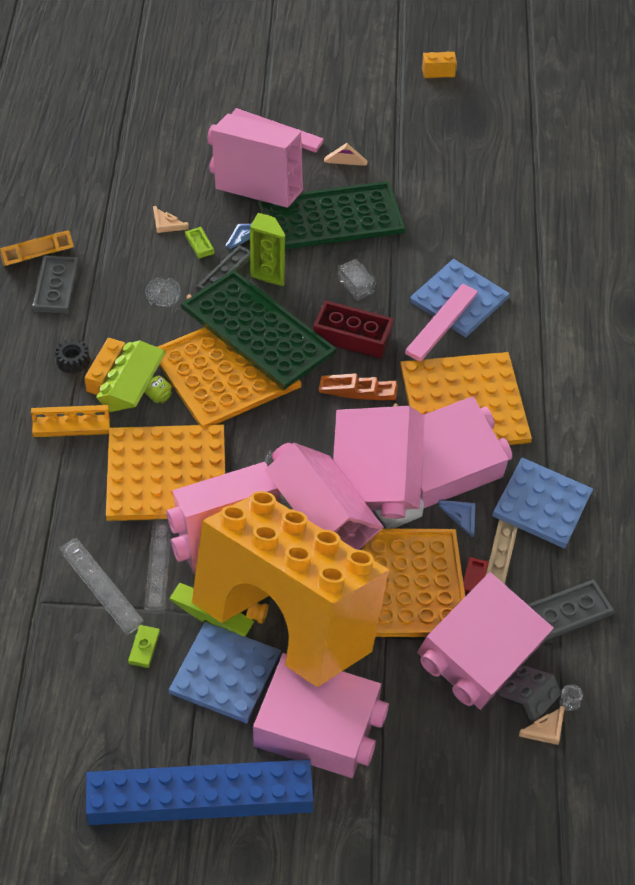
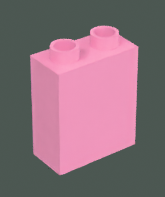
M227 114L217 125L213 124L210 127L207 136L208 143L213 147L210 172L215 174L216 189L284 207H289L303 191L301 131L232 114Z
M473 396L424 415L421 478L423 509L439 503V500H447L504 477L508 460L512 459L511 448L505 438L497 439L492 430L494 428V419L490 410L487 407L480 408Z
M411 406L336 410L333 461L370 510H381V516L385 518L400 519L405 518L406 509H420L425 416Z
M286 443L275 450L272 455L274 461L265 471L291 507L296 511L304 513L308 521L323 530L337 533L341 541L356 550L361 549L384 528L329 455L297 443Z
M266 462L172 491L175 508L166 510V514L173 534L179 532V537L171 539L172 549L178 562L188 561L194 575L196 574L202 520L222 511L226 506H232L250 497L252 493L257 491L271 493L275 496L276 501L281 504L280 490L265 471L268 467Z
M489 572L430 632L417 653L421 656L420 661L426 671L433 676L438 677L442 675L453 685V693L459 701L468 706L474 704L481 710L543 643L553 630V627L496 576Z
M283 653L253 726L254 747L294 760H310L313 766L353 778L358 763L369 766L376 745V740L367 738L371 726L382 728L387 716L389 703L380 701L381 683L342 671L317 688L285 666L287 654Z

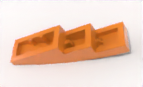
M357 374L321 376L319 393L363 400H396L398 389L397 381L378 382L377 377L358 378Z

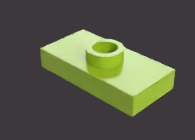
M202 227L185 231V236L198 259L214 254V248Z
M139 625L128 659L129 664L146 668L150 667L160 635V629Z

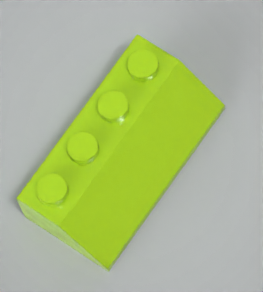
M258 213L250 226V277L284 286L285 233L275 217Z
M140 340L127 343L123 347L121 355L116 359L113 369L108 373L106 381L101 385L96 398L102 405H108L109 412L136 407L166 352Z

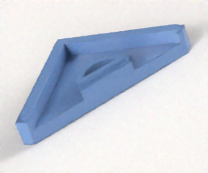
M251 224L237 225L226 244L228 250L250 239Z
M439 500V507L470 537H474L476 503Z

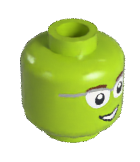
M158 375L152 377L144 393L154 403H164L172 395V386L162 376Z

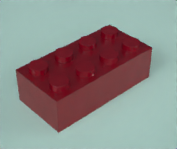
M324 300L313 325V331L333 346L382 359L393 333L394 318Z

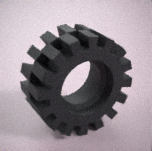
M71 339V342L64 340L65 344L59 343L55 351L56 363L59 369L62 368L63 372L67 370L70 374L71 371H74L75 374L78 373L77 370L81 372L83 367H88L87 364L90 362L89 350L83 341L80 343L78 339L76 342H74V339ZM70 354L79 355L76 358H66Z

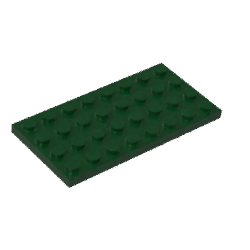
M390 181L301 192L289 207L257 200L259 212L275 217L285 233V249L405 233V226Z
M235 270L225 274L181 303V309L283 390L336 353V348Z

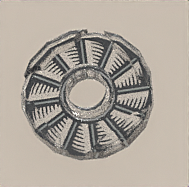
M155 278L146 285V299L156 307H169L180 299V285L171 278ZM162 290L167 291L166 293H159Z

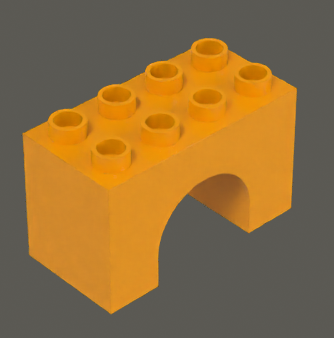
M257 491L252 493L250 497L232 506H226L222 511L202 520L192 603L223 623L270 596L280 608L288 628L289 644L285 666L318 688L373 651L389 569L374 561L370 553L356 550L341 541L337 533L323 530L308 521L304 513L290 510L280 504L271 493Z

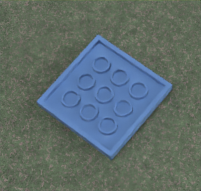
M453 259L410 297L409 302L434 317L462 284L477 290L478 294L450 327L466 338L509 298L510 293Z
M521 458L492 516L565 549L593 488L525 458Z
M204 622L169 688V694L247 724L281 656V650Z

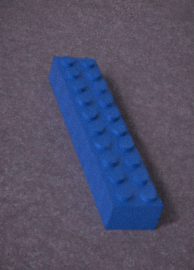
M310 760L86 772V817L88 825L313 812Z

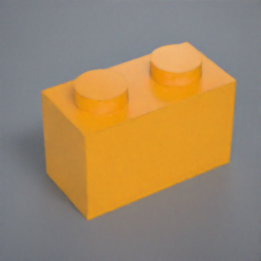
M455 52L423 53V77H455L457 64Z

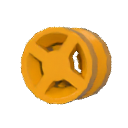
M266 603L252 605L248 608L246 617L263 624L269 605Z

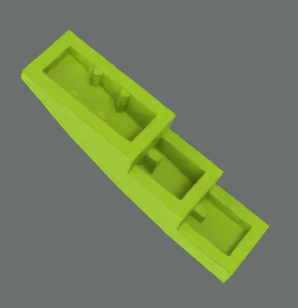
M182 583L178 584L169 598L171 602L201 622L206 620L212 625L243 637L247 635L254 623L252 619L247 618L242 613L221 623L192 603L194 588Z

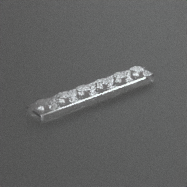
M153 519L144 613H165L172 530L168 519Z
M77 537L59 547L62 555L126 635L138 629L139 625H144L142 617Z

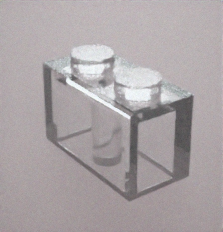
M357 259L338 266V280L356 301L375 293V278L366 271L365 266L360 264Z

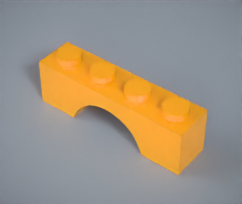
M66 230L0 248V256L3 266L73 248L74 246L70 232Z

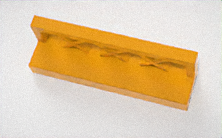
M108 405L31 408L33 437L109 434L110 416ZM105 412V415H97L95 413ZM77 413H83V414H85V415H83V416H78V415H76V414H77ZM44 414L46 417H37L36 415Z

